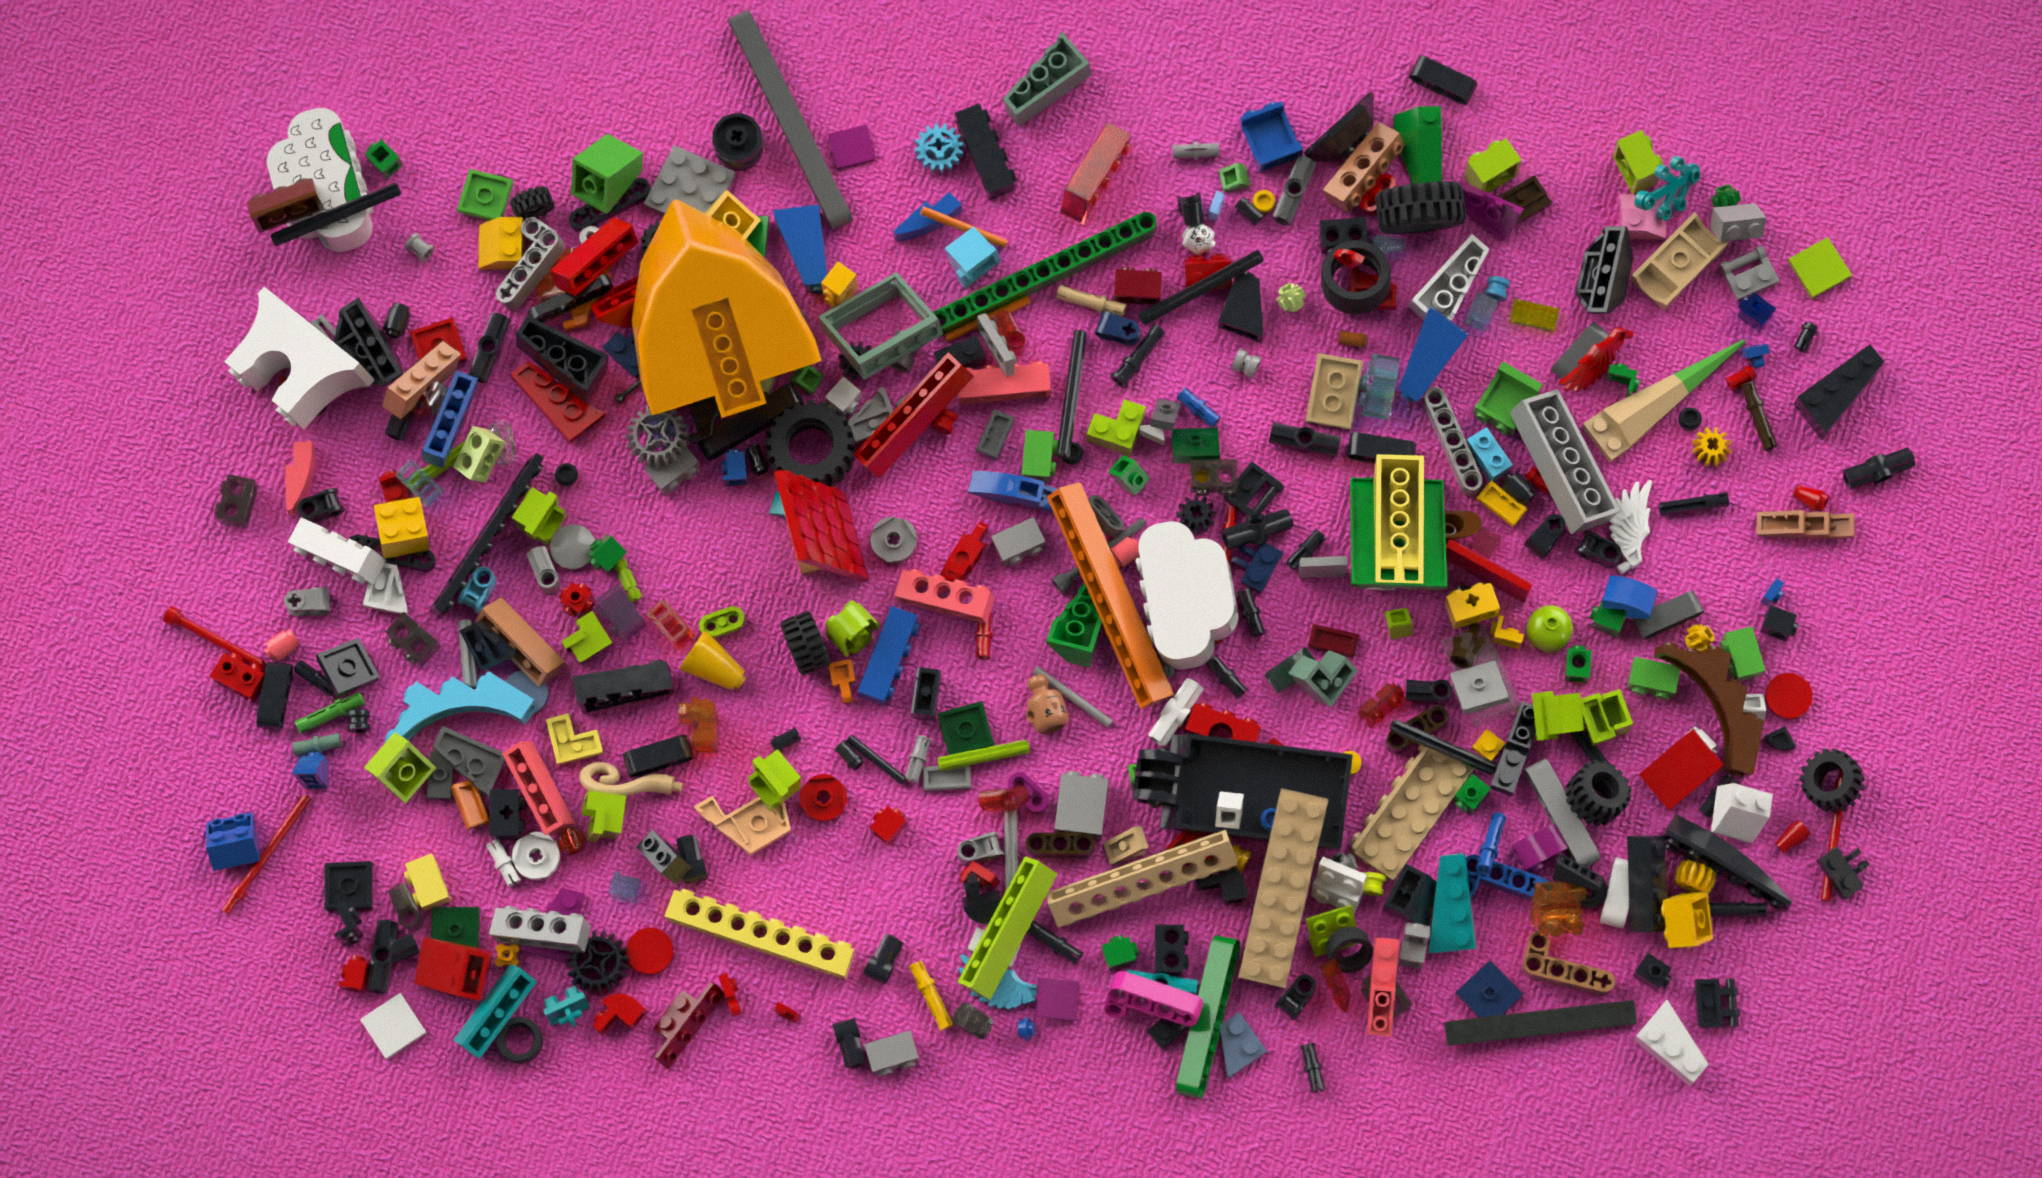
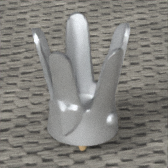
M434 381L430 386V390L418 401H422L420 404L421 408L427 404L429 406L433 405L432 415L436 411L437 413L439 412L448 388L444 386L445 381L442 384Z

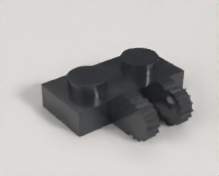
M1836 846L1816 860L1842 900L1847 899L1864 886L1856 874L1870 865L1867 860L1861 861L1854 868H1851L1848 863L1859 856L1861 853L1859 847L1843 856Z

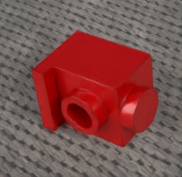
M351 955V959L348 958V963L344 964L341 977L344 978V982L339 981L338 983L341 989L365 993L370 964L365 961L364 957Z

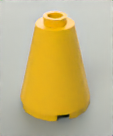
M706 631L701 634L679 667L682 672L729 690H733L734 687L739 689L746 679L743 676L744 669Z

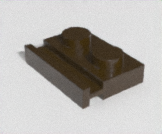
M1535 175L1498 196L1503 200L1524 208L1515 226L1551 206L1553 203Z

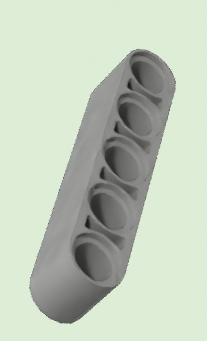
M1438 387L1430 388L1427 390L1424 398L1425 411L1461 492L1466 496H1475L1480 491L1482 476L1444 391ZM1434 396L1439 398L1441 402L1439 404H1432L1429 398ZM1446 417L1450 423L1442 425L1438 422V419ZM1455 438L1459 444L1456 446L1449 445L1447 439ZM1460 458L1465 459L1468 465L1464 467L1459 466L1456 460ZM1473 479L1476 481L1477 486L1468 487L1465 481Z
M1545 758L1525 768V775L1551 823H1555L1564 839L1570 858L1585 867L1600 861L1599 852L1582 821L1577 818L1578 815L1575 812L1573 813L1570 810L1571 805H1568L1566 801L1568 796L1565 795V790L1548 760Z

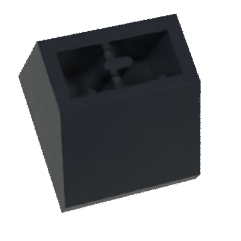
M1405 863L1384 904L1383 911L1407 923L1428 926L1433 918L1437 881L1428 874Z

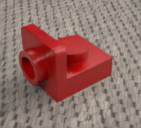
M390 470L383 473V476L378 477L386 503L410 499L401 471Z
M974 861L967 865L960 875V882L963 886L964 883H968L966 874L975 872L978 884L985 888L989 885L996 889L1000 883V880L994 873Z

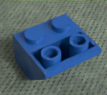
M253 812L247 814L240 813L224 819L217 818L206 823V850L213 871L260 861V846Z

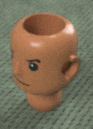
M1044 674L1033 676L1027 680V687L1033 693V696L1027 701L1026 717L1040 734L1060 730L1069 722V714L1061 693L1055 689L1049 690V680Z

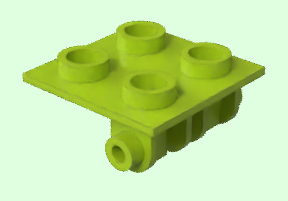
M1352 905L1306 919L1309 931L1308 939L1313 948L1314 956L1326 954V942L1337 930L1345 927H1357ZM1350 943V944H1347V945L1343 946L1341 949L1346 948V947H1349V946H1353V945H1356V944H1359V943Z

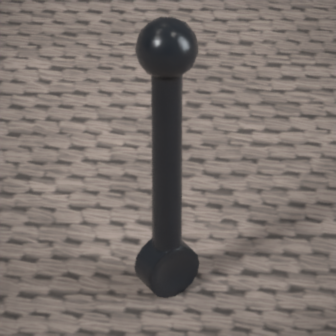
M637 381L622 394H616V402L622 403L625 396L641 385V381Z

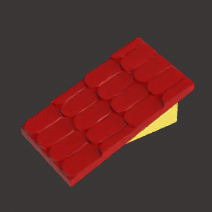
M788 470L775 471V479L801 574L824 569L858 581L869 580L845 492L833 486L828 487L821 482L816 483L803 475H796Z

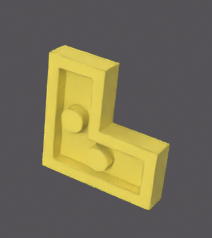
M569 713L546 719L558 766L604 754L598 730L575 735Z

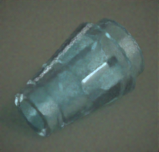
M1377 234L1376 237H1371L1370 244L1375 245L1385 255L1405 251L1404 237Z

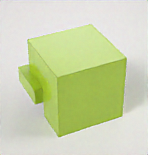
M531 487L512 516V520L516 528L525 532L528 537L548 546L552 536L567 517V513L558 506L560 501L557 495L549 491L546 496Z
M593 611L576 621L580 630L561 641L565 650L571 649L579 664L612 644Z
M1620 689L1603 694L1602 696L1599 692L1581 698L1583 721L1592 745L1630 732L1633 722Z
M1553 691L1532 693L1537 741L1556 739L1559 733L1584 731L1580 693L1555 696Z
M778 749L764 760L759 755L752 761V769L755 772L748 777L747 783L770 811L801 789V777Z
M588 791L583 799L581 815L590 817L587 841L597 842L600 837L617 839L622 832L626 796Z

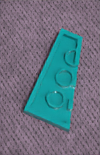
M1465 853L1441 855L1428 953L1476 949Z

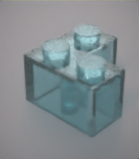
M1372 354L1371 362L1366 361L1362 386H1366V392H1361L1358 405L1363 407L1362 416L1389 420L1400 358Z

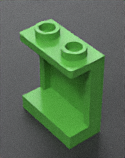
M1502 361L1493 380L1480 401L1476 403L1473 414H1475L1479 421L1483 423L1489 422L1496 426L1495 429L1501 434L1513 436L1517 427L1509 412L1522 400L1539 395L1543 384Z

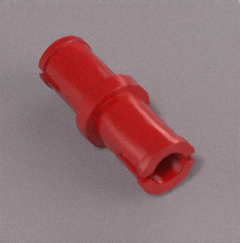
M991 612L987 624L977 622V631L974 633V638L976 639L975 658L979 660L990 659V640L993 639Z

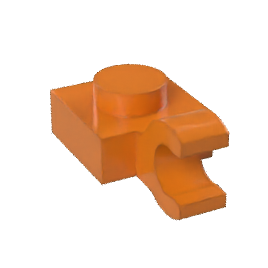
M847 659L830 663L829 670L833 688L840 687L844 703L853 702L850 684H855L856 679L852 660Z

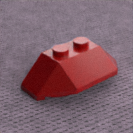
M638 276L613 287L610 292L602 295L597 302L591 305L599 322L624 328L632 326Z

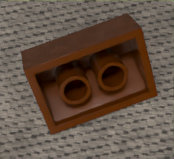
M312 178L299 179L293 185L277 187L271 193L266 195L258 194L247 201L250 217L259 233L325 210Z

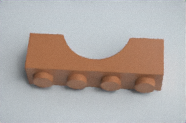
M442 341L388 387L382 406L401 419L415 407L420 396L434 381L437 380L442 384L455 373L461 354Z

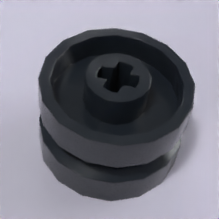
M743 113L729 114L722 117L716 123L712 131V144L718 161L724 167L734 171H744L754 167L760 161L764 152V141L758 123L751 116Z

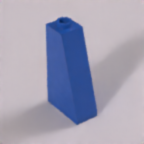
M819 205L773 210L776 225L806 293H823L821 282L827 276Z
M1430 307L1427 311L1399 389L1403 391L1401 396L1411 403L1413 400L1418 402L1469 335L1433 307Z

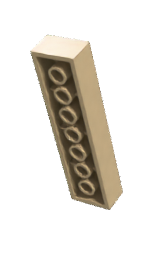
M1282 788L1280 790L1239 978L1286 988L1328 799Z

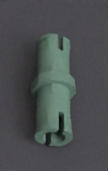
M339 733L323 737L313 736V739L293 742L292 746L295 757L312 752L322 753L325 750L342 747V741Z

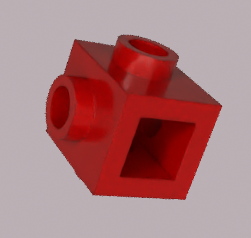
M571 582L569 587L565 586L559 597L563 612L573 618L575 616L582 618L586 613H590L595 604L593 594L590 592L591 588L583 583L577 585ZM578 595L580 598L574 601L575 596Z

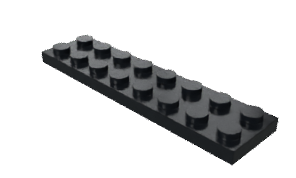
M535 453L528 458L429 609L430 613L438 616L450 610L455 602L452 599L454 594L457 595L464 589L468 582L465 580L466 576L471 573L473 574L480 564V561L477 559L480 555L483 556L488 552L493 544L490 541L491 538L499 535L506 524L503 522L504 518L509 515L511 516L517 508L518 503L515 501L526 494L531 486L528 483L529 480L537 477L544 466L541 464L544 459L542 456Z

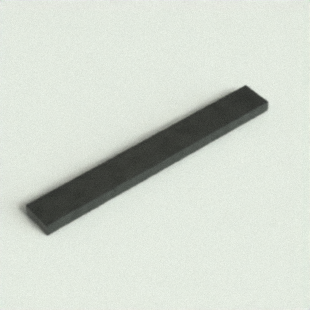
M1634 1000L1445 1021L1444 1028L1447 1046L1634 1025L1637 1024Z

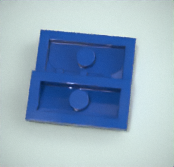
M1610 575L1602 599V606L1608 609L1626 610V618L1650 619L1657 597V590L1634 579Z

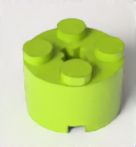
M853 600L846 603L843 610L837 616H831L825 623L828 627L826 636L845 656H849V652L856 654L865 648L874 638L871 635L874 629L878 632L880 624L860 603H855Z

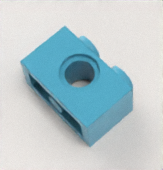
M1487 427L1467 439L1468 447L1475 462L1489 482H1496L1511 472L1513 464Z

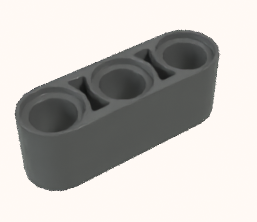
M1593 321L1557 360L1551 371L1560 379H1563L1579 366L1577 362L1590 351L1592 346L1603 342L1609 333Z
M1694 590L1653 607L1650 619L1633 618L1643 640L1700 616L1704 613V609Z

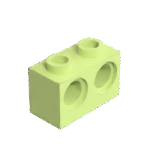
M472 426L453 467L470 480L486 483L505 441L488 429Z

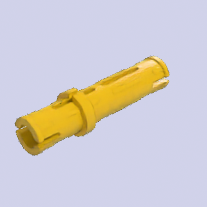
M921 960L919 963L916 962L910 965L909 969L916 980L917 989L924 996L939 1030L943 1031L953 1026L954 1023L934 986L935 981L930 978L923 961Z

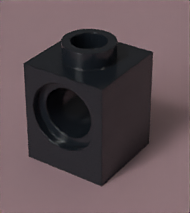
M1770 605L1760 632L1786 642L1789 636L1794 637L1799 625V623L1795 622L1797 615Z

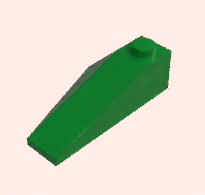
M1418 106L1394 114V130L1400 133L1405 144L1401 155L1410 175L1411 183L1441 182V106Z
M1085 583L1078 590V594L1074 599L1068 602L1060 616L1056 617L1052 622L1046 644L1067 662L1090 668L1103 624Z

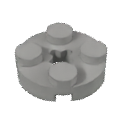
M883 518L872 530V550L880 560L885 561L887 564L904 562L912 556L917 548L916 531L912 524L903 518ZM890 535L900 537L897 545H890L888 543Z

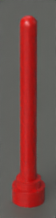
M170 606L165 613L164 623L170 626L180 625L222 649L239 655L250 664L254 663L261 668L265 667L263 659L188 620L181 613L180 609Z

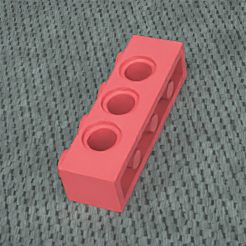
M911 569L910 571L902 570L894 595L899 603L987 624L995 599L989 591L990 589L985 586L976 585L975 588L967 586L968 584L961 580L947 581L945 577L933 574L930 577L916 569ZM922 586H928L926 592L918 593L919 589ZM944 591H950V595L947 598H940ZM965 597H972L970 603L962 604V601Z

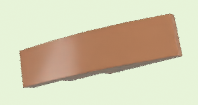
M1804 510L1757 512V536L1804 539L1855 538L1854 513H1805Z

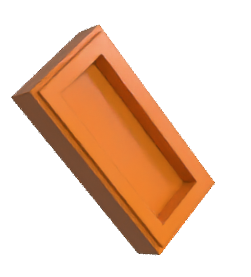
M469 781L453 784L451 790L466 830L488 825L490 819L479 790Z

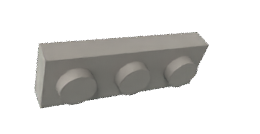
M986 313L977 316L978 332L1005 376L1014 375V364H1017L1014 352L1007 349L1005 338L999 336L995 322L993 320L990 321Z

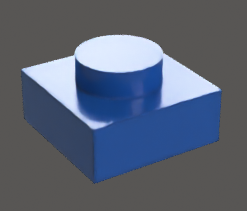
M1776 578L1760 602L1769 607L1772 601L1777 603L1784 594L1781 590L1784 582Z

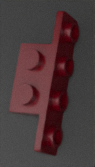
M711 981L697 1000L681 990L653 1027L656 1032L667 1038L654 1056V1059L666 1069H669L677 1060L680 1053L725 995L719 986Z

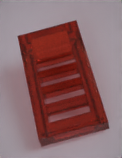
M664 598L646 612L677 650L694 638L695 634ZM665 609L668 610L660 618H656V616H658L662 611H664ZM673 616V618L670 621H668L664 626L662 625L666 620ZM678 623L680 624V625H678L674 630H672L670 633L668 632V631H669L670 629H672L676 624H678Z

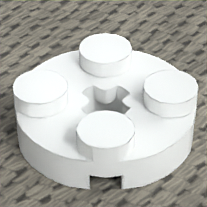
M532 832L516 842L512 852V859L515 868L523 877L530 880L548 879L559 866L560 851L558 845L549 835H544L541 832ZM536 850H539L540 855L543 857L541 860L533 862L530 854H535Z

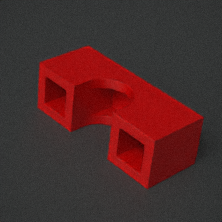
M1200 702L1199 705L1195 703L1193 705L1185 728V734L1209 736L1212 730L1225 728L1231 733L1232 739L1257 742L1261 726L1257 725L1258 722L1253 719L1245 718L1242 720L1236 718V715L1230 711L1222 710V712L1213 710V706Z

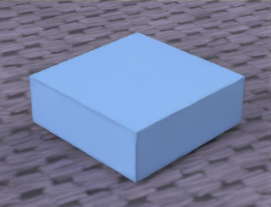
M1216 191L1209 210L1208 219L1218 220L1224 204V193Z

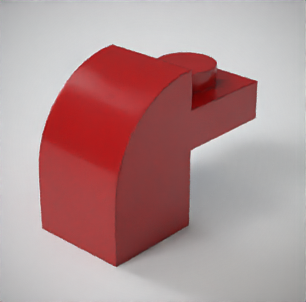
M613 994L602 1001L607 1010L605 1012L602 1010L593 1020L595 1022L593 1028L600 1035H603L619 1018L633 1030L648 1011L629 995Z

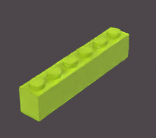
M1024 857L958 980L959 984L981 997L989 1000L992 998L1043 900L1052 887L1057 876L1056 872L1037 860Z

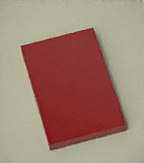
M1692 729L1639 775L1665 807L1671 811L1720 770L1724 764L1696 730Z

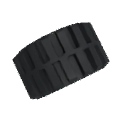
M805 611L781 621V629L797 669L803 676L830 664L828 652L810 612Z
M1832 748L1831 752L1828 749H1822V754L1818 751L1813 754L1815 757L1812 760L1810 758L1806 760L1808 763L1807 767H1802L1801 771L1804 775H1800V781L1803 783L1801 788L1805 792L1806 797L1823 811L1828 812L1830 810L1832 813H1838V809H1841L1844 812L1848 810V805L1852 807L1856 805L1854 802L1856 798L1860 800L1862 797L1860 790H1865V785L1862 783L1865 781V776L1861 773L1863 770L1846 752H1840ZM1833 770H1843L1844 778L1841 785L1833 791H1823L1822 781L1824 777Z
M1593 760L1591 763L1587 762L1566 785L1565 795L1568 796L1566 801L1568 805H1571L1570 810L1573 813L1575 812L1580 820L1583 818L1587 824L1593 823L1594 826L1607 825L1628 806V802L1631 800V795L1629 794L1631 786L1627 785L1629 781L1627 777L1624 778L1622 776L1623 772L1621 770L1615 769V765H1607L1606 761L1599 763L1598 760ZM1594 789H1596L1598 792H1600V794L1603 796V798H1602L1601 796H1599V795L1594 791Z

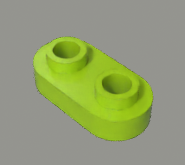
M731 606L703 616L699 622V629L701 634L706 631L713 638H717L740 630L745 624V616L740 608ZM731 617L738 618L736 623H730L729 620ZM710 624L716 626L713 631L707 629Z

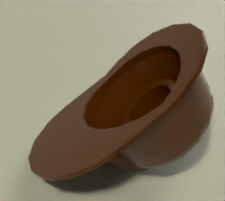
M1465 510L1445 511L1446 545L1449 540L1458 542L1461 538L1473 536L1482 527L1481 518L1474 512Z

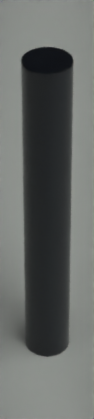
M851 734L846 740L848 744L900 785L904 783L906 778L902 773Z

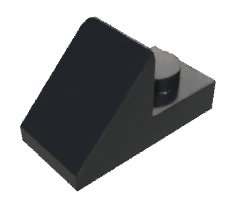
M1161 1018L1147 1030V1033L1163 1050L1190 1026Z

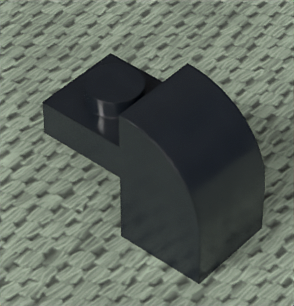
M1234 867L1226 871H1218L1214 875L1212 873L1203 879H1195L1197 892L1220 887L1224 906L1245 902L1248 899L1244 879L1241 873Z
M976 872L966 874L968 883H964L966 897H962L964 911L971 920L980 924H989L1001 902L999 890L980 894Z

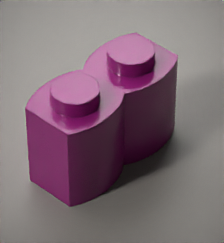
M1555 823L1516 842L1512 845V850L1524 871L1528 872L1531 870L1532 873H1535L1545 867L1543 863L1551 859L1553 863L1556 862L1560 854L1566 856L1564 852L1568 850V847Z

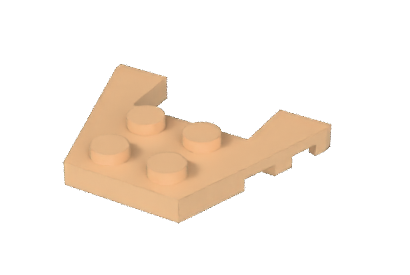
M713 796L694 806L695 811L750 856L791 832L784 802L770 811L763 801L757 797L726 816Z

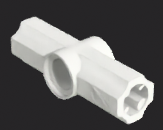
M1187 678L1174 698H1170L1163 708L1160 719L1148 737L1156 744L1166 747L1172 739V735L1188 719L1192 711L1191 708L1204 691V688L1194 680Z

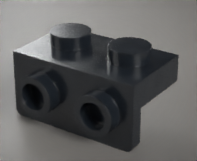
M343 902L337 905L336 908L346 927L335 932L333 935L342 946H351L359 942V937L364 935L359 926L362 920L353 906L348 907Z

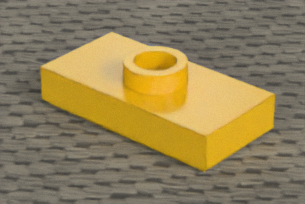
M1490 481L1476 498L1478 502L1512 528L1528 510V508L1520 502L1518 503L1493 481Z

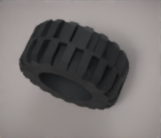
M1435 181L1396 186L1380 191L1375 198L1378 227L1384 234H1416L1439 231L1460 226L1466 219L1463 187L1458 182Z
M806 400V405H800L799 401L793 403L794 408L790 410L788 407H785L781 410L782 415L780 417L776 415L772 420L773 426L768 428V438L765 440L767 457L773 473L779 470H788L796 475H803L816 483L821 482L828 487H834V482L838 481L840 483L845 478V472H850L852 468L851 462L855 459L853 455L855 453V442L851 426L848 425V420L844 415L839 414L838 409L833 406L828 408L827 403L821 401L819 405L814 404L813 400ZM807 429L821 430L827 433L832 440V451L829 456L822 462L813 465L798 463L792 459L789 453V443L792 438L799 432Z

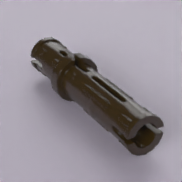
M1750 381V384L1749 382L1742 384L1740 388L1747 403L1745 407L1747 411H1750L1763 450L1768 451V448L1769 450L1776 448L1778 444L1763 408V405H1765L1764 401L1760 400L1755 382Z

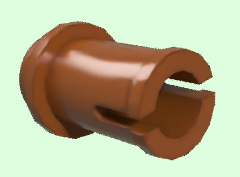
M1340 331L1338 345L1359 347V350L1367 347L1368 334H1364L1363 331L1361 333Z

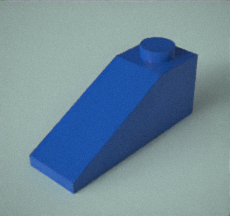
M317 752L308 753V756H301L293 768V775L304 789L328 788L329 760L322 756V753Z

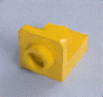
M1499 615L1498 621L1492 622L1490 634L1494 635L1492 643L1520 649L1524 634H1520L1518 630L1513 628L1501 629L1504 616Z

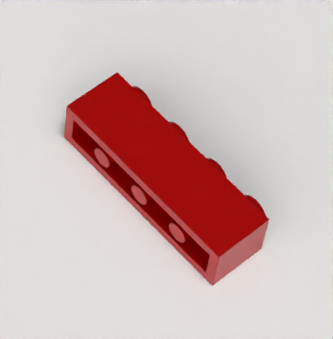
M615 217L608 221L550 270L556 288L574 296L580 293L638 244L633 225Z

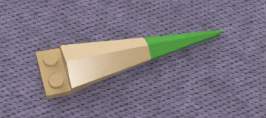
M1741 340L1603 409L1600 413L1583 423L1582 428L1608 462H1612L1627 452L1681 400L1744 345L1745 340Z

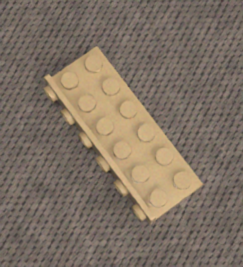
M1420 745L1418 748L1421 751L1416 759L1411 757L1405 765L1406 773L1403 777L1398 775L1392 783L1393 791L1389 796L1384 794L1377 804L1380 807L1375 815L1371 813L1365 820L1363 825L1366 828L1361 834L1357 832L1350 841V844L1353 845L1350 852L1393 882L1475 768Z

